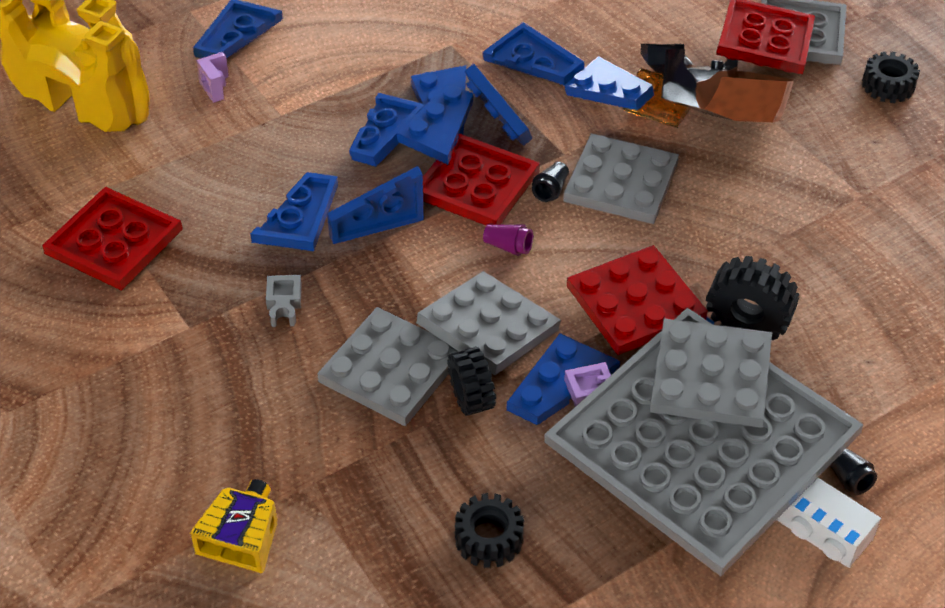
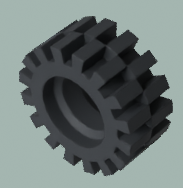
M885 51L881 52L880 56L877 53L874 54L866 63L862 79V87L865 88V92L867 94L872 92L871 97L874 99L878 96L881 97V102L890 99V103H896V99L899 102H904L905 98L910 99L912 94H914L920 74L919 66L917 63L913 64V59L909 58L906 60V55L904 54L895 56L896 52H890V55H887Z
M472 347L449 354L447 360L449 366L448 373L451 376L450 382L454 388V396L457 397V404L461 407L462 413L465 416L493 409L496 406V394L493 391L495 386L491 380V370H488V362L486 359L484 360V354L480 351V348Z
M488 493L481 494V501H478L476 496L469 498V505L464 502L460 506V512H457L455 516V540L457 550H461V556L465 560L471 556V564L475 566L481 560L484 561V568H490L491 561H496L497 567L504 566V557L510 563L514 560L515 553L519 554L523 543L524 518L523 515L520 516L521 510L518 505L512 508L513 501L506 498L504 502H501V495L494 494V500L488 499ZM483 523H495L501 526L504 532L495 538H484L475 533V528Z

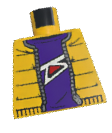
M253 479L250 481L245 492L229 487L223 489L190 532L195 554L263 574L277 526L275 502L268 499L271 492L270 486L262 480Z

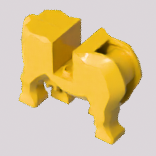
M0 0V61L9 79L22 96L39 100L48 110L54 113L73 96L78 121L80 123H91L104 132L125 131L132 124L139 125L148 119L150 97L146 78L141 67L140 51L132 39V34L122 26L115 13L116 1H84L77 8L78 16L88 23L90 27L88 29L81 24L70 22L65 0H31L34 3L32 15H28L25 6L22 4L23 0Z

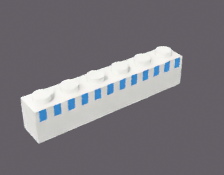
M817 478L777 519V521L791 529L797 537L806 539L821 549L827 557L834 561H839L848 568L851 567L873 540L881 520L879 516L820 478Z

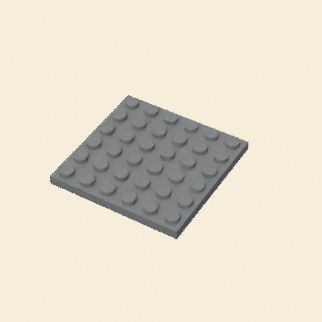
M689 308L685 309L674 319L711 324ZM660 331L545 433V443L711 570L722 576L861 434L864 424L770 362L762 428L650 412V405L662 331Z

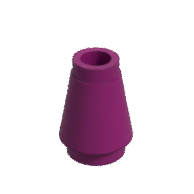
M488 224L484 229V243L516 256L521 254L527 255L533 245V230L528 229L524 224Z

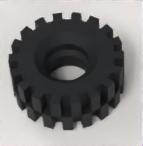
M745 256L743 262H741L739 257L732 258L730 264L726 261L718 269L706 296V301L708 302L706 308L708 312H712L710 318L714 322H721L720 326L772 332L773 341L778 339L779 334L783 335L791 323L799 300V293H796L798 288L796 282L789 283L791 275L787 271L781 274L779 272L781 267L775 263L772 267L766 265V259L759 258L758 262H753L752 256ZM744 299H748V300L754 301V302H756L758 305L752 304V303H750V302H748V301H746V300H744Z

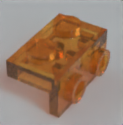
M640 68L636 76L653 85L654 96L638 110L623 108L622 110L660 122L666 126L678 128L691 108L662 99L663 75Z

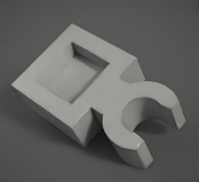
M301 275L267 276L266 306L267 310L270 309L269 316L272 327L277 326V319L280 317H288L290 326H295V309L301 308Z

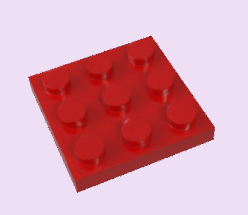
M730 0L716 55L731 60L736 59L753 63L757 66L780 69L787 73L803 75L815 15L749 0Z
M459 133V139L456 146L452 149L449 164L447 165L436 160L424 174L423 202L485 226L488 224L500 225L532 183L533 178L540 172V163Z
M105 186L53 234L42 247L45 255L122 291L183 228L181 220Z
M654 245L567 277V288L617 355L647 344L662 331L664 318L674 320L687 308L705 320L707 319V309Z

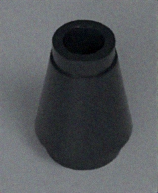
M555 162L533 178L532 193L538 200L549 202L556 200L560 196L569 174L567 165L563 162Z
M848 448L830 465L845 490L854 492L857 495L870 490L877 480L874 465Z

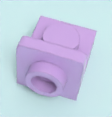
M220 52L198 59L197 67L201 86L213 103L224 100L223 87L226 86L225 78L229 76L226 55Z
M606 362L565 370L564 381L575 407L611 376Z

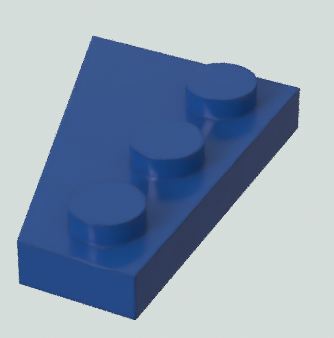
M230 0L194 45V57L204 58L223 52L227 59L282 21V10L240 0Z
M472 64L465 70L469 79L466 83L467 87L476 98L480 97L485 103L484 107L492 118H498L504 124L502 129L512 141L517 139L523 146L533 138L528 127L477 66Z
M448 83L397 132V142L448 165L452 149L458 142L461 127L465 125L473 105V93Z
M307 172L286 194L285 202L278 209L273 208L267 215V221L261 228L256 227L250 233L251 242L314 251L338 187L337 176Z

